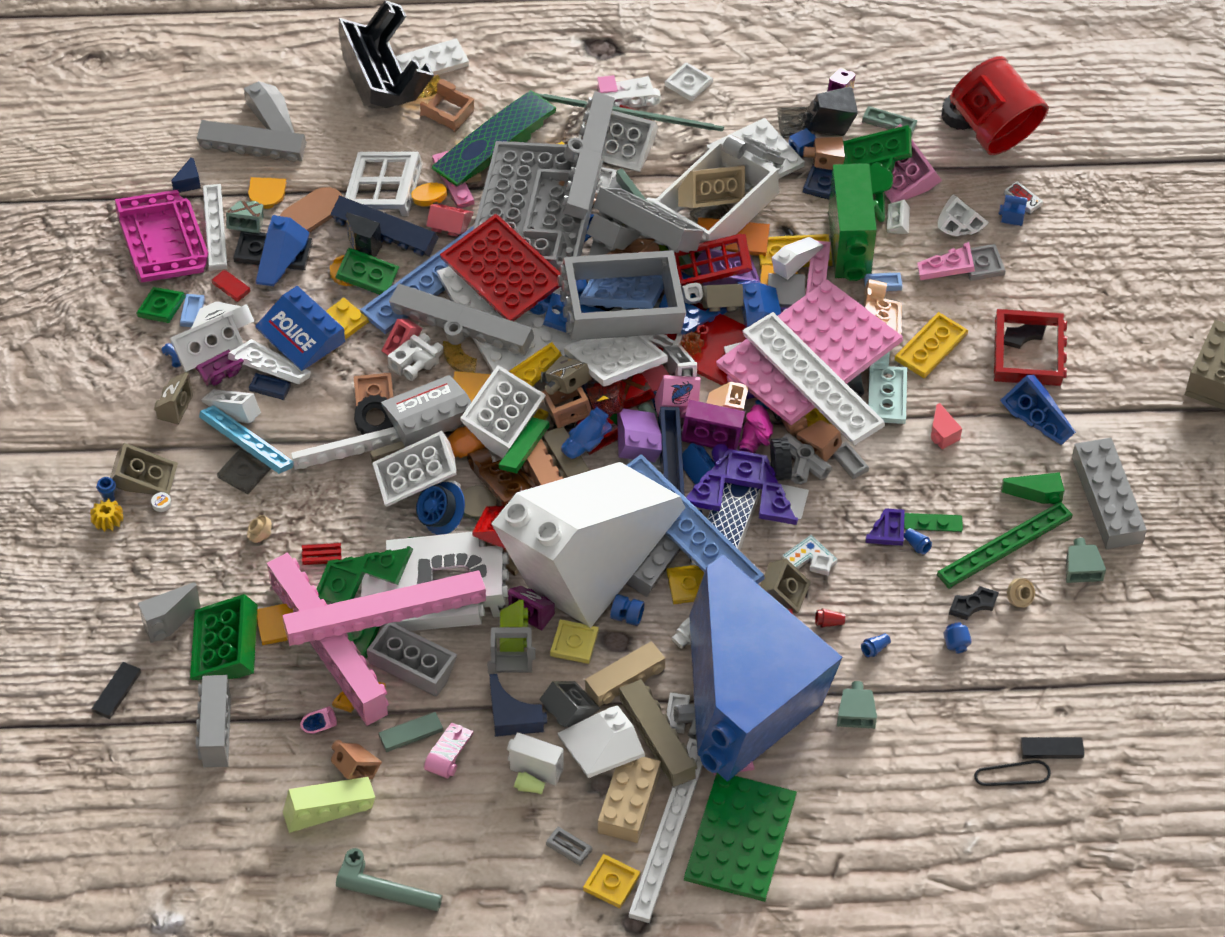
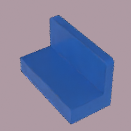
M691 443L682 453L683 469L695 485L715 466L714 461L701 445Z

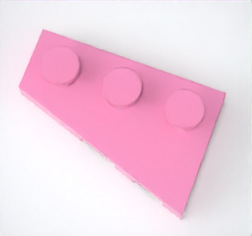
M969 242L963 244V247L957 250L955 248L948 250V253L945 255H935L917 263L920 280L975 272Z

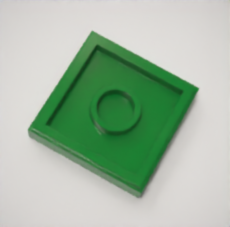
M153 287L136 314L139 318L170 323L186 295L184 292Z

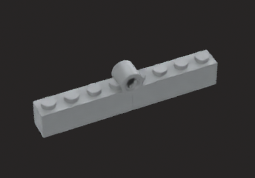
M595 91L592 98H588L586 103L588 111H585L582 119L585 125L582 124L579 135L582 137L581 139L571 138L565 148V159L575 163V165L570 169L569 177H571V181L568 180L565 188L568 194L564 195L562 201L564 214L584 220L588 211L615 100L614 97Z
M399 283L389 300L394 313L409 316L416 321H424L431 326L442 327L445 330L448 342L453 345L461 344L465 337H472L481 343L487 342L496 348H504L514 354L526 355L534 339L531 327Z

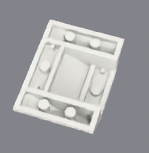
M619 706L610 707L558 732L559 738L588 778L645 756L633 725Z

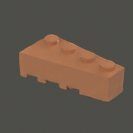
M540 439L522 465L523 472L528 474V477L537 487L563 479L562 476L559 477V470L557 466L553 465V459L550 454L547 455V448L542 439Z

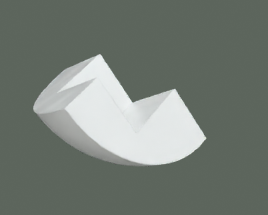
M953 194L939 216L938 228L953 236L971 235L983 229L989 222Z

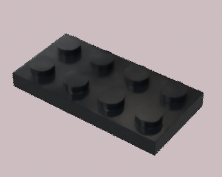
M241 231L233 257L234 262L260 265L267 233ZM308 238L305 249L299 252L293 264L290 263L287 267L288 269L306 270L313 244L312 238Z

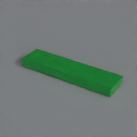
M532 417L499 463V469L517 473L550 427L549 421Z

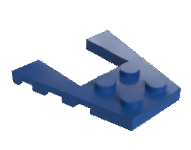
M681 272L682 279L692 278L690 275ZM665 294L658 308H668ZM684 302L686 315L680 334L687 336L693 333L699 325H703L707 321L711 322L715 320L717 315H723L728 312L727 308H720V311L709 312V308L703 311Z

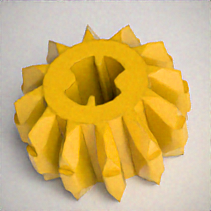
M110 499L106 502L100 500V504L94 503L93 509H90L91 523L95 525L97 530L102 528L104 532L109 528L113 531L114 526L120 527V522L124 518L122 507L118 505L117 501L111 502Z

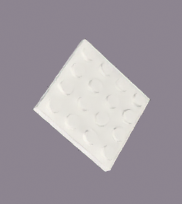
M765 118L730 134L742 139L746 136L750 139L758 140L766 144L767 147L781 152L780 156L785 158L782 165L759 158L778 169V179L804 167L805 161ZM717 140V141H715V142H713V143L707 145V149H706V150L708 151V150H709L712 146H714L719 140ZM746 181L745 194L747 195L755 186Z
M644 336L585 339L564 347V354L569 358L587 363L590 376L603 387L668 362L667 355Z

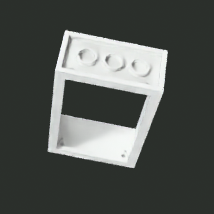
M721 138L653 201V205L704 230L700 243L736 235L779 194L778 169L745 151L740 159L722 150L724 138ZM745 166V181L755 187L709 231L679 214L684 207H678V188L690 171Z

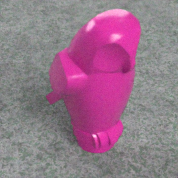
M754 405L746 415L747 420L744 424L742 440L739 442V451L755 453L762 443L766 446L770 444L769 438L773 434V425L770 422L767 410L761 405Z

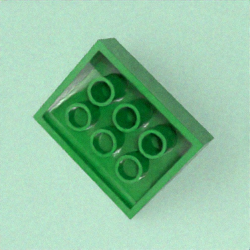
M245 594L195 610L190 670L191 680H202V676L227 675L228 679H238L254 674L258 605Z

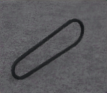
M1032 760L980 768L975 772L974 779L982 786L1040 784L1049 779L1051 770L1045 762ZM1040 763L1048 771L1047 777L1039 781L983 783L977 778L980 771Z

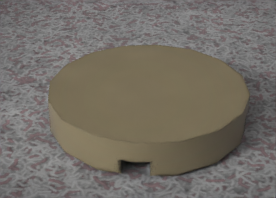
M471 486L462 492L465 500L463 515L469 519L471 517L479 520L486 506H497V498L485 486Z

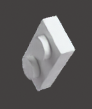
M649 76L616 82L617 92L653 88Z

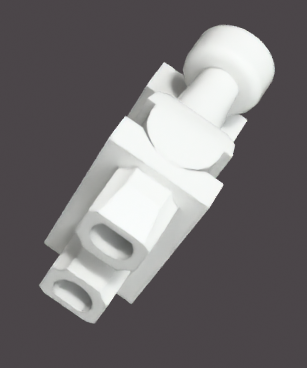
M425 333L418 337L413 334L410 340L404 342L388 355V368L399 376L404 374L408 380L413 381L417 378V372L421 369L430 370L433 366L439 364V357L443 353V346L438 342L430 346L431 340Z

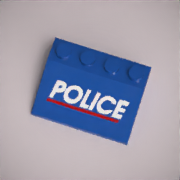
M299 286L283 294L255 326L265 338L301 371L345 343L344 328Z

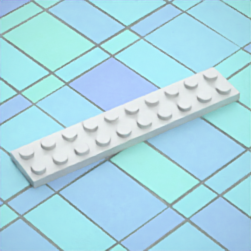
M774 312L743 330V335L854 446L885 427V421Z

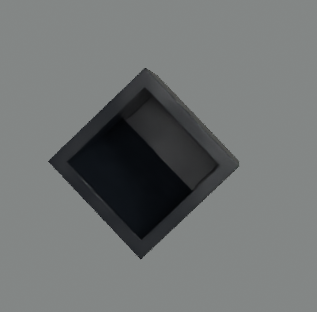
M845 87L817 94L814 100L811 101L807 112L803 115L805 128L813 132L845 136L858 115L853 87Z

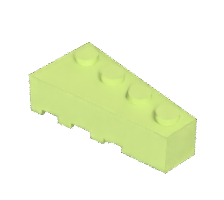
M369 777L289 789L283 808L288 831L291 833L372 809L375 794Z

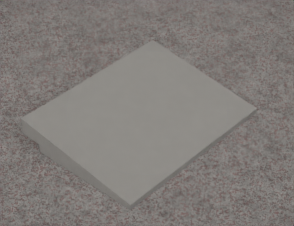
M496 141L473 230L493 215L498 214L559 271V266L562 265L564 257L581 256L603 163L602 154L589 208L583 220L563 213L564 206L562 201L564 195L568 194L565 188L568 180L571 181V177H569L570 169L575 165V163L567 161L564 157L566 144ZM560 180L565 181L564 186L558 185Z

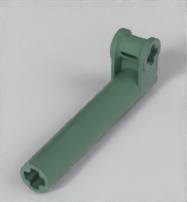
M352 848L345 854L343 864L337 875L336 887L439 911L442 895L363 874L366 865L363 852L358 848Z

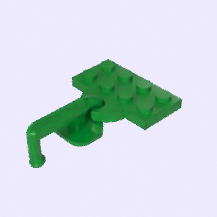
M909 125L843 141L844 164H869L872 193L875 194V200H873L875 217L879 222L885 221L884 192L888 191L893 185V174L891 171L894 168L895 161L912 157L911 128Z

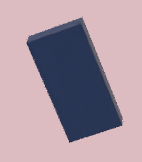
M255 373L249 385V391L281 400H285L291 388V382Z

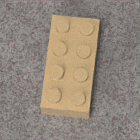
M642 757L615 768L598 819L599 834L634 843L639 842L659 780L661 761Z

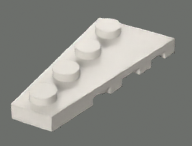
M252 339L232 350L228 355V359L232 361L242 358L244 360L243 365L296 384H301L310 378L311 371L307 369L301 371L289 359Z

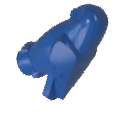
M598 407L594 411L591 410L588 417L581 421L574 429L570 430V437L563 443L561 451L570 459L577 458L586 451H592L602 442L603 436L612 431L611 424L606 420L609 415Z

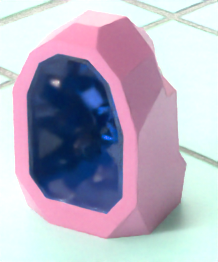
M330 706L306 714L300 723L301 729L311 734L337 725L334 710Z

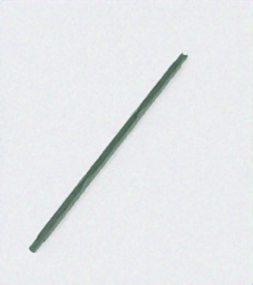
M536 93L546 101L587 108V101ZM616 106L612 108L613 111L639 118L722 132L724 130V126Z

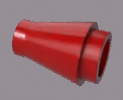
M824 608L816 610L815 625L820 626V628L845 624L844 613Z

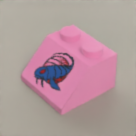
M664 375L654 398L657 417L659 416L660 407H679L680 418H685L689 399L699 401L700 377Z

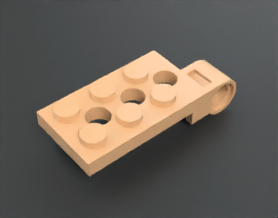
M868 279L864 293V307L901 334L902 303L884 299L887 283Z

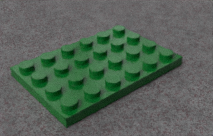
M716 773L684 875V881L766 902L797 791L739 776H734L727 782L719 773Z

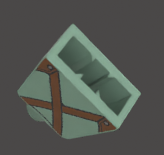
M238 201L226 212V229L260 233L264 219L263 204L257 201Z

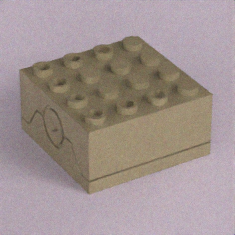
M1215 319L1190 372L1185 396L1225 410V323Z

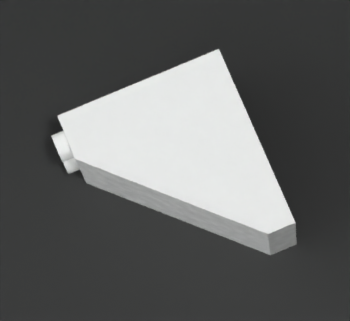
M618 462L517 492L492 522V526L528 588L534 590L536 594L548 598L555 603L556 608L591 628L680 516L685 506L679 495Z

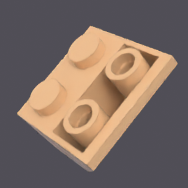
M729 382L709 392L707 403L744 411L748 387L744 384Z

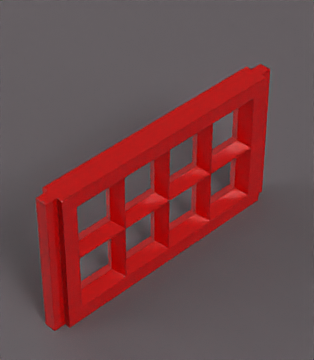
M740 233L700 243L697 251H689V253L683 251L674 252L681 287L691 283L702 284L748 273L753 270L746 234ZM737 243L738 252L727 255L725 245ZM721 247L723 256L711 258L710 249ZM706 250L707 260L696 262L694 253ZM690 254L691 263L680 266L679 257ZM740 257L741 266L729 268L728 259ZM724 260L725 270L714 272L712 263ZM708 264L710 273L698 276L697 266ZM693 268L694 277L682 279L681 270Z

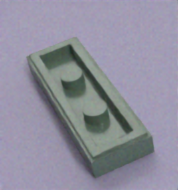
M870 106L867 107L862 118L864 123L888 130L897 127L899 124L902 126L909 125L911 136L918 120Z
M436 712L378 733L385 751L389 752L443 732V726Z

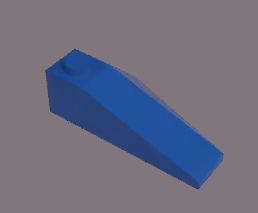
M272 215L256 284L274 287L286 272L285 269L290 263L293 264L299 252L305 249L310 235L309 231L289 217Z
M1035 375L1025 376L1000 400L1013 416L1038 429L1060 445H1063L1076 433L1051 395Z

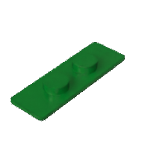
M905 513L904 529L962 532V516Z

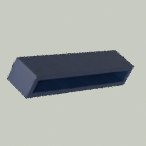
M340 195L330 214L334 218V222L341 226L346 224L347 212L379 222L381 240L387 244L395 243L397 247L405 251L407 249L413 250L414 254L421 257L423 255L430 257L438 240V236L431 230Z
M660 407L658 426L662 435V452L660 453L661 474L684 495L679 407Z

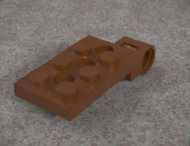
M486 447L467 454V460L472 471L504 507L517 492L537 487L521 468L517 473L500 470L499 463L501 460L493 462L491 454Z

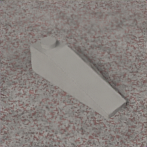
M258 81L244 88L246 104L266 129L294 133L285 98L276 86Z

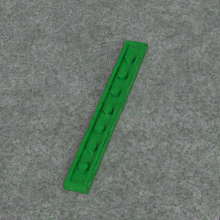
M1060 501L939 570L937 576L950 589L1072 519L1073 514Z

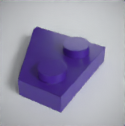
M885 508L880 519L873 525L871 532L866 535L865 543L903 546L905 510Z

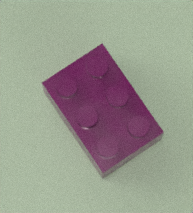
M689 399L681 441L710 448L717 444H724L729 449L737 450L745 411Z

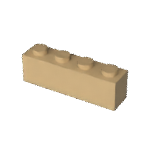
M651 641L586 678L585 691L599 707L603 704H608L620 695V687L640 679L644 683L651 676L660 674L665 669V657Z

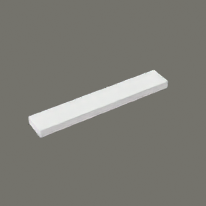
M221 184L203 185L209 271L228 269Z

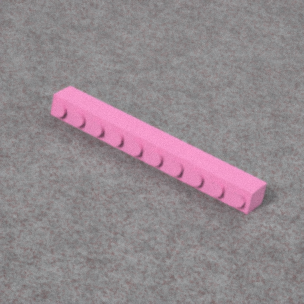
M474 571L283 615L284 629L289 646L300 645L313 640H322L323 638L335 635L340 636L348 632L361 631L374 626L379 627L383 624L400 622L414 617L418 618L423 615L439 613L453 608L457 609L470 604H479L486 601V589L480 571Z

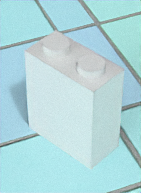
M517 732L515 738L509 741L507 747L510 770L522 773L525 771L538 780L556 786L564 770L563 748Z

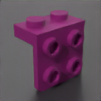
M228 349L197 365L196 369L207 387L210 385L216 386L223 382V378L227 376L232 378L237 375L242 368L244 360L242 358L236 361L228 359L230 352Z

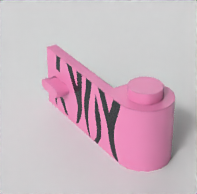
M451 723L428 754L424 770L447 779L450 776H454L457 770V765L455 764L456 757L473 735V731L461 725Z

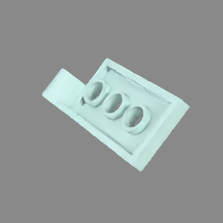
M889 351L869 366L868 406L885 423L906 424L907 367L889 366ZM884 374H891L893 377L886 378ZM888 388L891 389L892 392L886 393L883 391V389ZM888 403L892 405V407L886 408L883 406V404Z

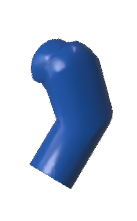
M165 344L161 349L162 353L165 356H172L173 367H180L181 363L173 345Z

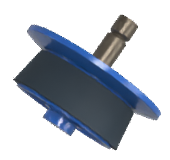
M441 482L424 489L420 493L416 504L418 520L431 533L436 535L449 534L455 530L462 520L465 509L464 495L461 489L452 482Z

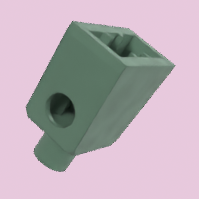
M1076 538L1073 541L1074 546H1069L1067 551L1066 583L1103 581L1106 567L1097 546L1086 545L1084 538Z
M854 681L851 683V689L843 690L837 727L875 729L877 712L873 692L871 690H864L863 682Z

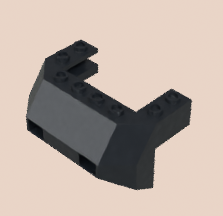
M385 0L367 25L339 18L338 33L343 60L364 106L370 108H390L416 101L434 76L428 63H425L421 69L418 61L413 59L402 72L389 44V40L404 22L406 15L401 5Z

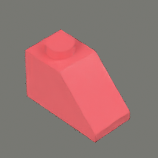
M397 319L381 351L387 355L391 354L404 342L410 340L413 334L418 337L423 328L409 319Z
M939 403L936 405L931 439L941 449H944L961 439L962 428Z

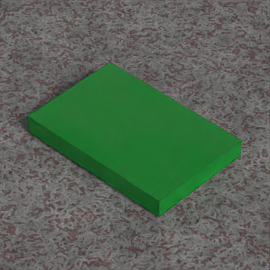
M348 247L335 278L380 295L392 286L399 266Z

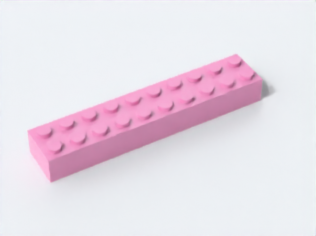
M286 553L267 562L271 587L283 604L287 603L290 609L293 608V612L327 605L324 599L320 600L318 597L319 594L316 587L309 584L306 573L300 571V566L295 558L292 559ZM347 633L340 636L335 635L323 638L322 640L309 641L366 726L388 715L387 706H389V703L385 697L387 691L383 684L379 685L375 672L372 669H368L363 655H358L354 642H349Z

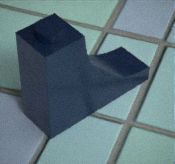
M489 674L495 737L516 735L517 732L521 734L544 732V724H547V713L542 712V704H528L516 700L503 689L499 682L498 674Z

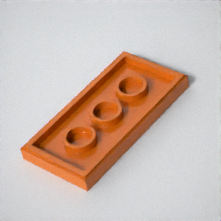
M698 217L697 224L709 231L720 219ZM749 222L737 234H746L750 255L759 256L762 254L766 256L770 224ZM737 243L725 245L726 251L738 252Z

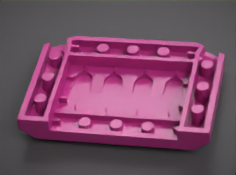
M172 190L115 199L117 217L139 282L143 283L204 272L208 251L191 203L187 198L183 199L179 195V191Z

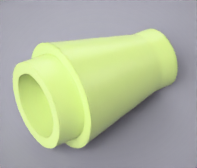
M525 771L524 773L518 772L514 788H517L518 791L541 795L545 786V782L538 780Z

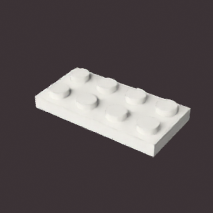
M457 38L395 56L402 72L412 59L418 61L421 69L425 63H428L434 76L469 66V60Z

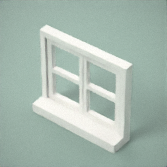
M358 152L345 198L374 209H399L402 217H408L413 202L411 193L417 187L423 165L419 152ZM366 162H383L379 177H362ZM388 162H406L402 177H384ZM360 184H377L373 199H356ZM382 184H399L396 199H378Z

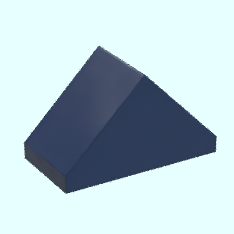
M190 157L171 180L173 190L181 193L201 188L194 158Z

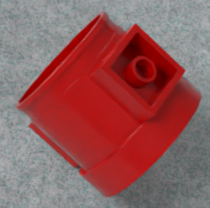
M1004 56L990 58L973 68L957 83L950 95V101L975 131L976 140L989 155L1001 154L1021 143L1039 127L1049 111V106L1039 93L1028 87Z

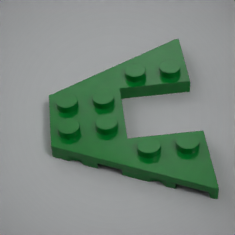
M407 546V548L398 550L390 549L381 553H368L360 557L351 556L342 560H329L317 586L318 597L320 600L324 599L327 605L354 599L365 574L398 585L413 548ZM380 626L347 633L348 639L354 642L356 648L365 658L368 657L367 649L376 638Z

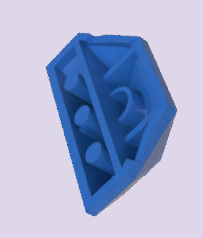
M755 280L737 282V284H743L744 306L741 309L745 329L772 312L777 316L781 314L776 288Z

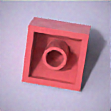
M444 204L430 205L426 226L431 227V231L442 233V230L448 231V235L459 237V234L466 232L474 212Z

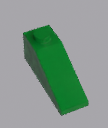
M1060 472L1003 478L1001 485L1002 493L1041 504L1062 502L1065 492Z

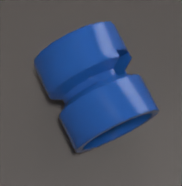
M617 594L612 605L610 618L620 622L626 620L627 624L638 626L643 616L645 602L637 599L630 601L629 597Z

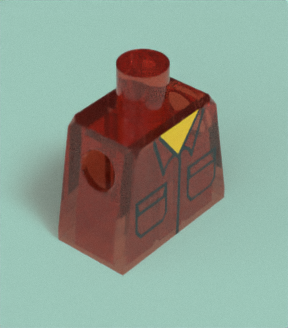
M621 380L603 387L599 385L586 389L593 411L598 407L609 415L608 418L612 414L622 412L626 394Z

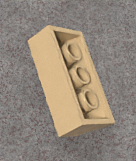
M745 166L690 171L678 188V207L697 208L739 202L745 197Z

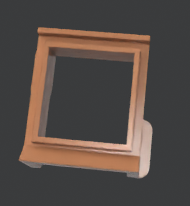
M440 79L437 83V94L428 104L423 101L420 103V116L425 115L456 132L474 111V98L455 90L456 86ZM444 99L462 109L456 116H453L436 107Z

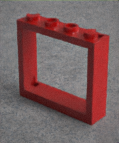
M997 309L995 316L994 382L1019 383L1025 376L1035 375L1042 385L1061 386L1063 378L1067 376V368H1064V363L1067 361V352H1064V347L1067 346V336H1064V332L1067 331V321H1064V313ZM1004 323L1057 326V371L1003 367Z

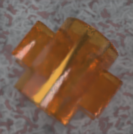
M690 332L687 335H683L681 345L688 354L694 355L698 352L701 353L704 340L701 339V334Z

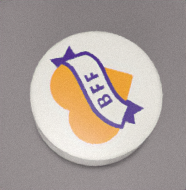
M164 492L155 494L151 499L153 509L158 512L167 511L171 507L170 496Z

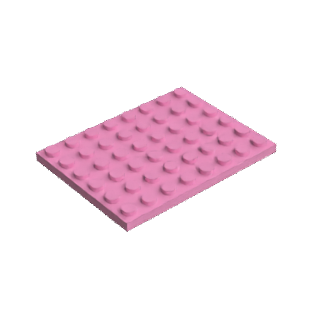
M825 280L778 315L846 384L903 341L901 334L829 280ZM748 339L716 361L717 367L739 384L746 385L752 395L790 425H793L815 408Z

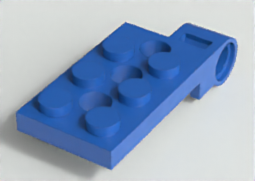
M552 293L529 310L536 315L545 314L543 325L567 333V317L564 318L563 316L564 302H561L560 295ZM580 304L581 313L606 312L596 307ZM556 309L560 314H555L552 310Z

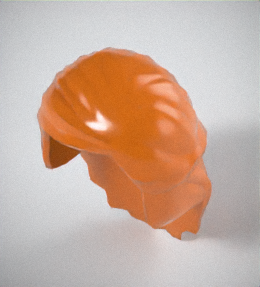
M466 426L457 428L447 438L455 458H462L467 456L468 453L485 448L483 443Z

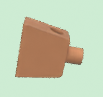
M843 137L816 138L813 147H804L803 157L813 158L814 166L817 168L832 170L833 164H844Z
M823 420L817 421L796 434L797 440L802 444L812 446L814 453L825 462L842 444L840 431L833 424L830 425Z
M336 740L332 744L331 748L334 754L331 762L347 779L374 778L382 763L378 758L357 743H343L341 740Z

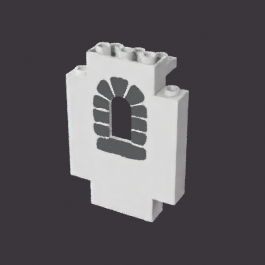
M472 532L386 540V550H398L407 548V546L413 548L399 584L396 585L366 574L362 579L361 597L430 582L433 578V570L464 567L468 568L471 572L480 571L486 589V601L479 604L462 606L457 609L444 610L439 613H431L418 618L414 617L400 622H393L409 631L482 624V616H485V607H490L494 618L500 617V611L506 605V597H508L506 581L509 580L506 564H509L508 552H504V549L499 546H486L485 541L474 537Z

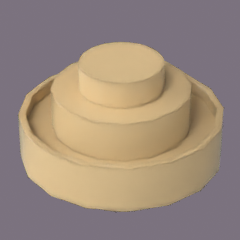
M260 515L253 519L248 526L247 538L254 543H259L269 538L271 535V520L265 515Z
M1024 578L1014 579L1010 582L1007 588V598L1013 606L1027 607L1034 600L1035 588L1032 582Z

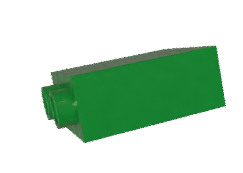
M833 164L828 216L835 279L846 278L849 281H859L866 274H872L877 232L869 164Z

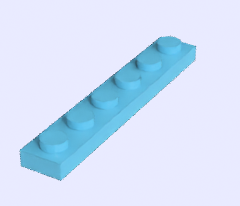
M214 405L200 411L199 418L278 474L293 468L294 461Z

